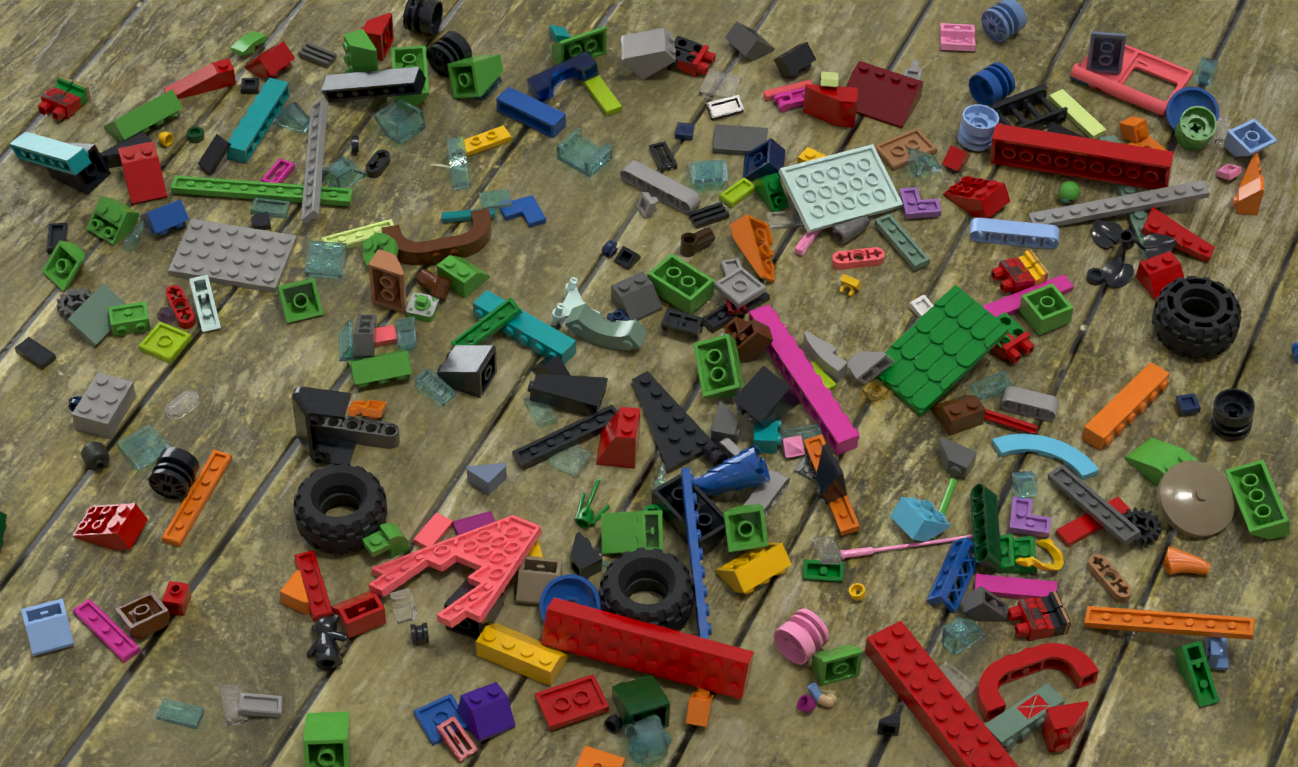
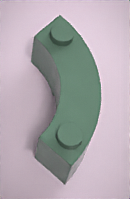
M586 303L572 308L565 322V325L574 334L593 344L614 350L638 349L641 347L647 334L645 328L636 319L630 321L616 320L615 323L604 320L603 315L591 309Z

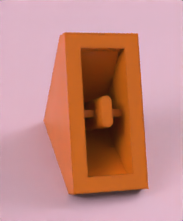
M297 570L280 590L281 603L308 615L310 614L309 602L300 570Z

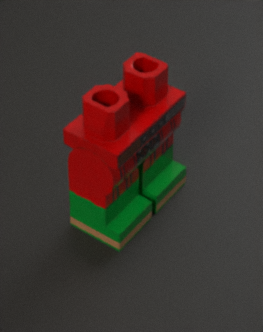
M60 75L52 89L47 90L46 93L41 95V103L38 106L39 113L46 115L51 112L54 120L60 121L62 118L69 120L72 117L71 114L76 113L90 100L89 88L87 85L77 81L74 82V80Z
M1006 312L996 317L1009 328V332L992 348L993 353L1000 356L999 359L1001 361L1009 360L1013 364L1021 359L1022 354L1020 351L1026 355L1031 354L1035 346L1029 340L1031 334L1027 331L1025 332Z

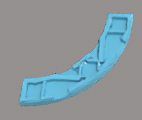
M1012 434L992 439L991 444L1001 457L1025 452H1038V455L1052 459L1055 457L1063 461L1064 465L1074 471L1081 480L1099 474L1098 467L1086 455L1076 448L1050 437L1033 434Z

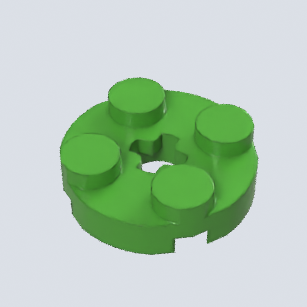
M375 233L369 239H365L363 242V259L366 265L369 266L368 264L379 248L395 254L397 257L398 245L395 239L385 233Z

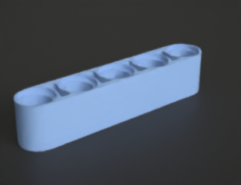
M974 218L970 222V238L975 242L1055 249L1059 245V228L1049 224Z

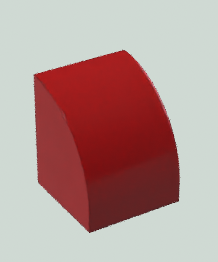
M951 145L942 165L960 171L967 163L970 154Z

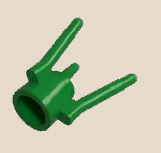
M597 478L584 508L585 493L581 494L577 514L574 518L575 523L579 527L585 529L589 528L590 525L594 527L601 518V513H605L610 508V505H606L595 517L594 511L590 509L601 480L600 478Z

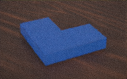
M533 195L499 204V210L506 221L523 216L529 228L546 223V217Z

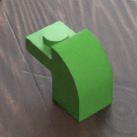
M394 523L380 525V531L362 539L363 545L372 557L386 551L392 559L409 550L407 538Z

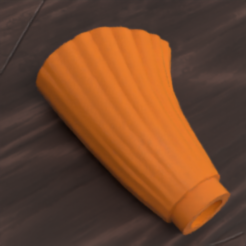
M1168 547L1163 562L1164 568L1169 575L1176 573L1207 575L1211 565L1198 556L1172 547Z

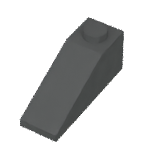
M358 314L354 333L355 356L368 358L375 354L377 314Z

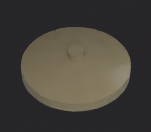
M1183 461L1171 467L1159 482L1157 499L1161 513L1166 521L1180 533L1194 538H1207L1216 535L1230 523L1235 510L1233 490L1223 474L1211 465L1200 461Z

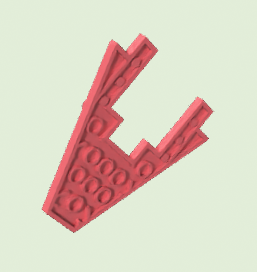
M514 515L371 568L373 576L378 578L368 584L371 592L384 597L428 566L442 572L455 562H459L477 570L468 576L469 584L476 587L436 615L437 620L451 628L467 617L481 623L542 534L541 526Z

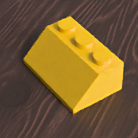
M768 542V546L750 549L715 571L733 592L748 594L754 591L755 586L769 582L770 577L784 573L786 571L785 568L792 564L783 543Z

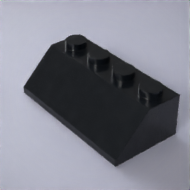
M681 474L652 490L651 504L662 508V517L688 543ZM695 484V487H692V493H696L697 505H694V511H698L699 523H696V528L701 531V541L698 542V546L703 549V554L715 548L725 536V523L723 512Z

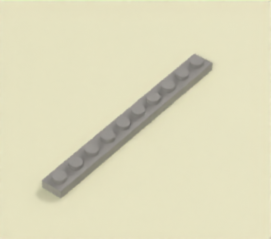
M321 98L311 106L301 213V220L306 224L311 220H315L320 213L328 101L324 98Z
M1202 180L1029 213L1030 223L1063 226L1152 209V207L1157 208L1209 198L1210 192L1205 181Z

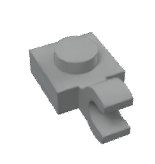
M912 60L911 68L905 67L904 75L921 80L922 70H918L919 61Z

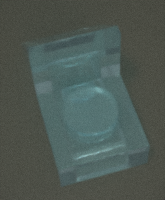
M911 147L908 149L909 168L916 178L924 169L938 172L942 168L933 155Z

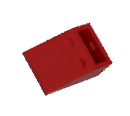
M971 176L963 177L961 181L950 186L943 193L944 197L977 218H989L1010 203L1005 183L985 180L983 178H973Z
M136 503L91 506L81 523L77 526L73 537L112 550H130L148 518Z

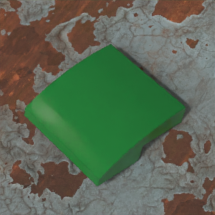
M1013 534L1000 535L1002 562L996 571L1013 574L1037 573L1036 567L1032 565L1029 567L1022 566L1015 562L1018 558H1029L1031 556L1036 558L1034 536L1013 538Z

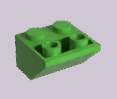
M100 196L86 229L112 245H116L133 231L140 213L114 198Z

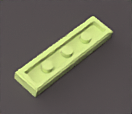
M821 71V86H838V73Z
M1063 89L1049 95L1048 100L1058 109L1068 108L1067 117L1089 138L1096 139L1106 134L1107 129Z
M392 219L329 235L322 237V243L327 254L363 245L364 240L369 239L373 234L381 233L382 227L393 226L394 223Z

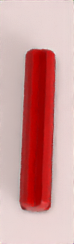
M988 409L985 411L984 420L1027 434L1036 435L1037 425Z

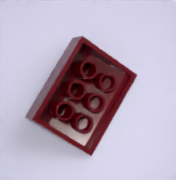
M859 61L846 87L858 88L856 114L902 129L922 96L923 81Z

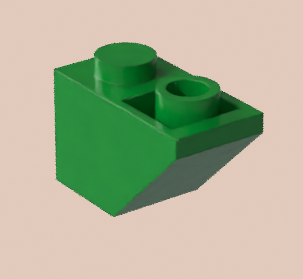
M778 173L768 174L754 180L760 199L772 213L789 207Z

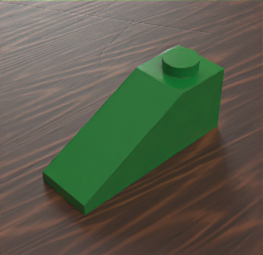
M1201 641L1174 648L1173 651L1179 670L1198 706L1202 707L1220 702Z

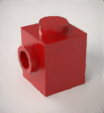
M169 581L162 603L169 610L170 614L185 615L191 599L189 584Z

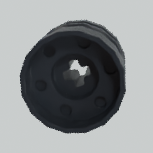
M408 0L403 15L404 28L415 32L420 30L424 34L435 35L442 22V2L439 0Z
M455 31L447 32L426 50V58L430 66L439 75L444 77H450L449 63L472 57V49L469 43L461 34Z
M1236 388L1225 389L1215 396L1211 427L1216 435L1227 440H1240L1250 433L1255 411V402L1252 396Z
M167 447L162 450L148 478L149 485L153 491L165 498L172 500L183 499L187 496L200 468L199 462L195 456L186 450Z

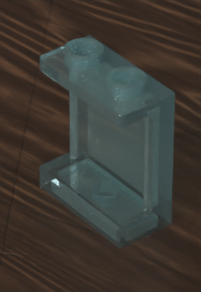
M578 128L557 145V159L591 178L612 159V145L606 143L600 147L582 136V129Z

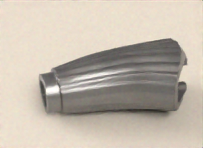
M860 216L846 222L834 224L832 226L834 240L842 245L859 235L870 224L868 217Z

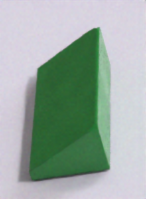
M803 560V580L843 582V561Z

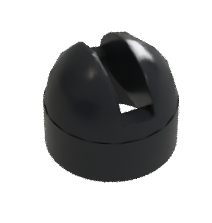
M611 715L605 720L604 726L610 733L616 734L622 728L623 720L621 717L618 718L617 715Z

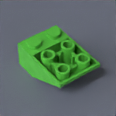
M662 510L601 513L602 554L633 552L637 548L643 547L646 550L657 548L663 551Z

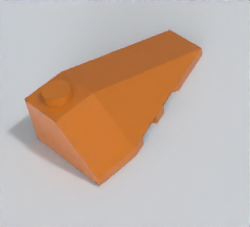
M1258 153L1253 154L1238 188L1237 196H1233L1232 204L1236 208V214L1258 215L1264 194V177L1261 175L1262 169Z
M746 214L730 224L731 235L760 278L773 283L775 281V274L771 257L774 256V252L770 248V245L773 244V237L769 224Z

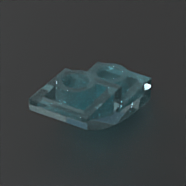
M415 317L396 319L398 349L408 350L417 347Z

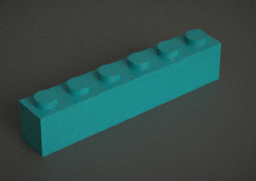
M269 78L266 84H263L260 93L255 96L253 104L248 107L244 118H241L238 127L233 130L232 136L228 141L231 143V146L226 152L227 159L247 164L289 98V82Z
M24 132L10 143L17 158L72 175L78 174L91 164L88 157L89 153L85 148L29 132Z
M486 290L473 302V315L478 320H481L506 300ZM523 310V313L499 330L506 336L517 340L523 346L529 347L537 354H541L546 358L559 355L564 365L576 354V340Z

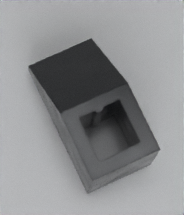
M578 532L575 535L570 555V568L576 575L587 579L602 571L603 558L599 551L594 550L590 540L587 537L584 538Z

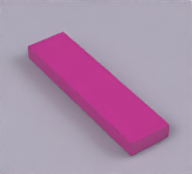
M983 574L975 575V589L982 586L997 597L1036 599L1048 596L1049 592L1057 591V582Z
M90 598L73 609L74 615L123 663L141 652L140 647Z

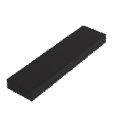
M765 292L747 303V313L769 301L770 295ZM731 303L732 310H735L734 304ZM726 304L702 317L703 325L710 332L715 333L736 316L740 318L745 314L728 315Z

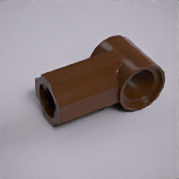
M426 269L419 272L416 277L417 283L430 290L432 295L446 299L452 285L450 279L436 275Z

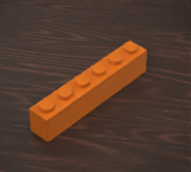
M1150 362L1084 426L1082 439L1100 451L1106 445L1110 446L1114 437L1117 434L1121 435L1128 424H1132L1139 413H1143L1150 402L1153 403L1157 399L1158 394L1168 388L1170 373Z

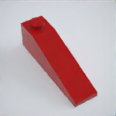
M230 59L213 62L165 87L164 91L166 93L173 89L177 98L182 99L236 85L234 68Z

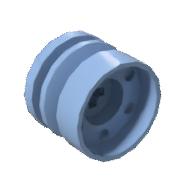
M980 104L971 105L964 109L957 137L959 143L973 151L989 149L992 146L995 126L999 122L998 113L994 109Z

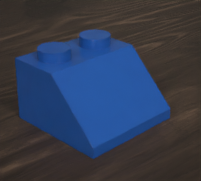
M181 199L140 215L152 234L158 233L159 236L169 232L168 228L174 226L177 229L185 226V221L189 220Z

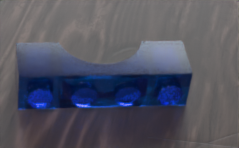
M585 51L526 80L528 90L534 99L543 102L553 97V90L561 81L578 79L585 82L598 76L599 73L596 61L588 51Z

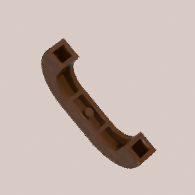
M488 208L470 211L472 228L468 232L423 242H414L406 239L401 233L399 224L382 227L381 233L389 235L397 242V259L399 262L409 265H427L442 262L449 255L464 258L481 251L491 237V216Z

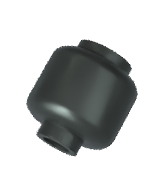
M89 442L81 451V457L89 470H102L110 461V456L101 442Z

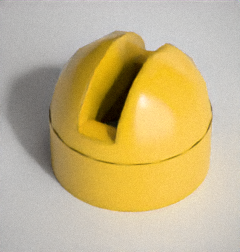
M166 131L158 135L159 143L166 147L170 146L174 140L173 134Z
M855 583L849 588L850 597L854 601H862L866 596L865 587L860 583Z

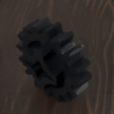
M1134 507L1133 512L1127 509L1125 514L1122 513L1126 519L1141 531V536L1133 541L1135 547H1137L1138 543L1145 547L1146 543L1153 545V541H1158L1162 530L1161 521H1157V515H1151V510L1146 513L1144 508L1138 511Z

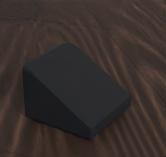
M623 246L614 262L629 270L640 260L641 256Z
M900 712L879 719L877 734L898 736Z

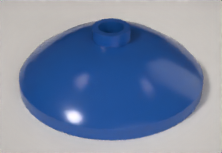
M1185 87L1174 93L1166 107V117L1170 127L1175 131V127L1183 112L1193 106H1203L1209 109L1218 121L1219 107L1212 94L1199 87Z
M573 574L562 575L549 582L541 594L539 603L540 614L544 623L546 610L554 597L601 610L600 595L596 587L586 578Z

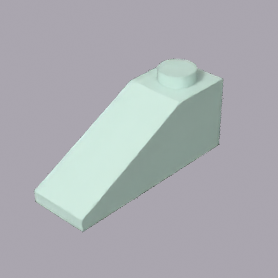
M208 275L190 278L189 286L202 333L221 329Z

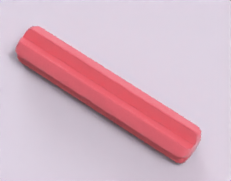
M805 80L765 90L763 97L766 101L772 100L778 93L803 88L805 84L812 83L810 80Z

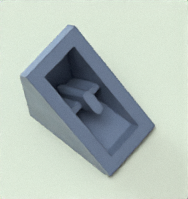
M506 463L467 466V481L488 495L507 479Z

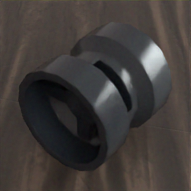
M716 441L707 443L701 450V454L705 459H708V463L712 468L728 459L727 454L720 450L721 447Z

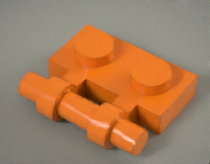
M355 400L348 408V414L352 417L362 414V416H367V419L377 420L386 411L387 402Z

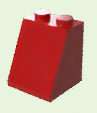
M620 407L601 432L596 465L635 469L640 440V408Z

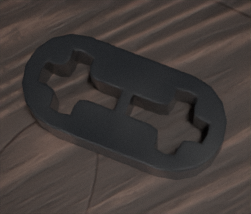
M387 150L376 151L367 162L365 168L368 177L378 178L390 164V153Z

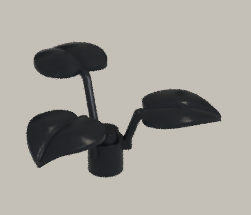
M1095 219L1093 225V238L1099 247L1109 249L1113 244H1120L1122 248L1121 262L1112 260L1103 267L1105 273L1104 280L1111 288L1122 287L1133 278V266L1124 262L1126 250L1131 249L1134 243L1142 250H1146L1145 253L1148 258L1169 251L1172 252L1177 243V240L1170 236L1150 234L1143 239L1142 245L1138 238H1134L1131 230H1123L1115 222Z

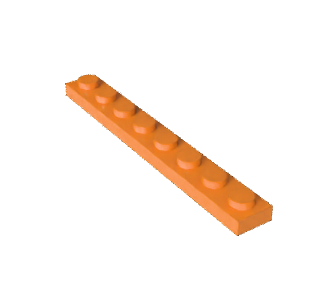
M1087 606L1084 622L1085 628L1253 640L1255 618L1094 606Z

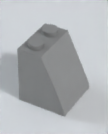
M665 28L623 35L621 37L622 61L644 80L676 61L675 37Z

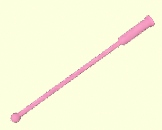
M973 535L880 548L866 547L840 550L839 555L840 559L844 560L845 558L873 555L874 552L952 542L967 536L969 539H973Z

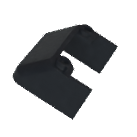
M299 386L293 391L292 404L296 434L302 446L316 464H351L356 441L318 436L317 426L323 425L326 417L344 420L351 393Z

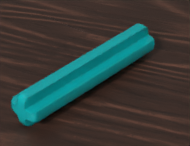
M488 208V209H489V212H490L491 219H494V218H495V210H494V208ZM480 209L442 212L441 219L443 223L471 221L470 211Z

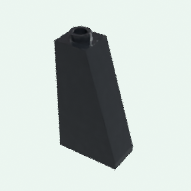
M536 374L534 381L530 380L527 392H530V401L589 416L599 411L606 392L608 378Z

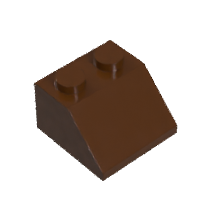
M963 395L931 407V410L949 436L982 425L986 411L978 397L974 395Z

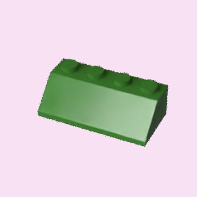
M426 46L391 48L392 69L420 67L426 77L421 94L395 96V110L414 109L430 95Z
M172 89L103 127L118 142L133 137L138 132L145 133L149 131V126L153 124L156 127L164 123V118L168 116L170 119L179 114L178 111L183 107Z
M1264 459L1225 470L1249 533L1269 540L1290 535L1289 519Z

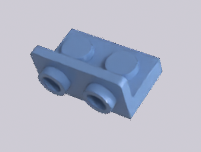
M1205 636L1206 657L1209 668L1228 670L1227 638Z

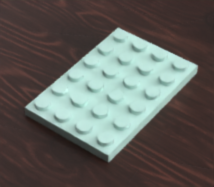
M873 144L783 167L779 170L780 177L808 233L832 227L834 224L846 222L860 216L869 217L898 209L903 205Z

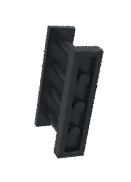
M1045 84L987 105L998 113L999 122L1003 125L1012 126L1004 117L1012 114L1021 123L1015 127L1040 131L1048 129L1051 122L1057 125L1066 122L1068 111L1067 107L1057 110L1046 99L1048 87ZM1041 103L1050 113L1042 115L1033 105ZM1027 109L1035 119L1028 121L1019 111Z

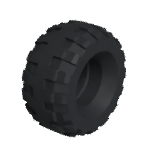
M1187 276L1184 279L1180 277L1160 291L1153 309L1152 324H1154V332L1158 340L1162 341L1168 350L1172 349L1175 351V354L1182 357L1185 355L1191 359H1198L1199 357L1207 359L1212 358L1216 354L1223 353L1229 348L1231 343H1234L1242 318L1241 307L1234 296L1235 294L1230 289H1226L1221 282L1210 280L1211 278L1204 276L1203 278ZM1187 312L1199 313L1206 317H1196Z
M341 463V465L330 464L321 470L316 469L311 472L309 478L306 477L302 481L294 497V516L298 531L311 546L316 549L321 548L326 553L339 552L340 554H348L349 551L355 550L357 552L365 547L362 539L380 531V525L386 523L387 500L384 488L380 486L379 480L371 472H367L365 468L358 465L353 467L349 463ZM338 506H349L357 510L350 515L342 517H332L325 514L330 509Z
M643 547L637 548L633 552L626 551L619 556V559L615 558L607 566L605 574H602L599 591L601 610L679 631L682 625L690 618L694 605L693 578L690 577L689 570L683 562H678L676 556L671 553H663L662 549L653 548V550H646ZM640 591H653L660 594L664 599L654 604H641L634 602L629 597Z

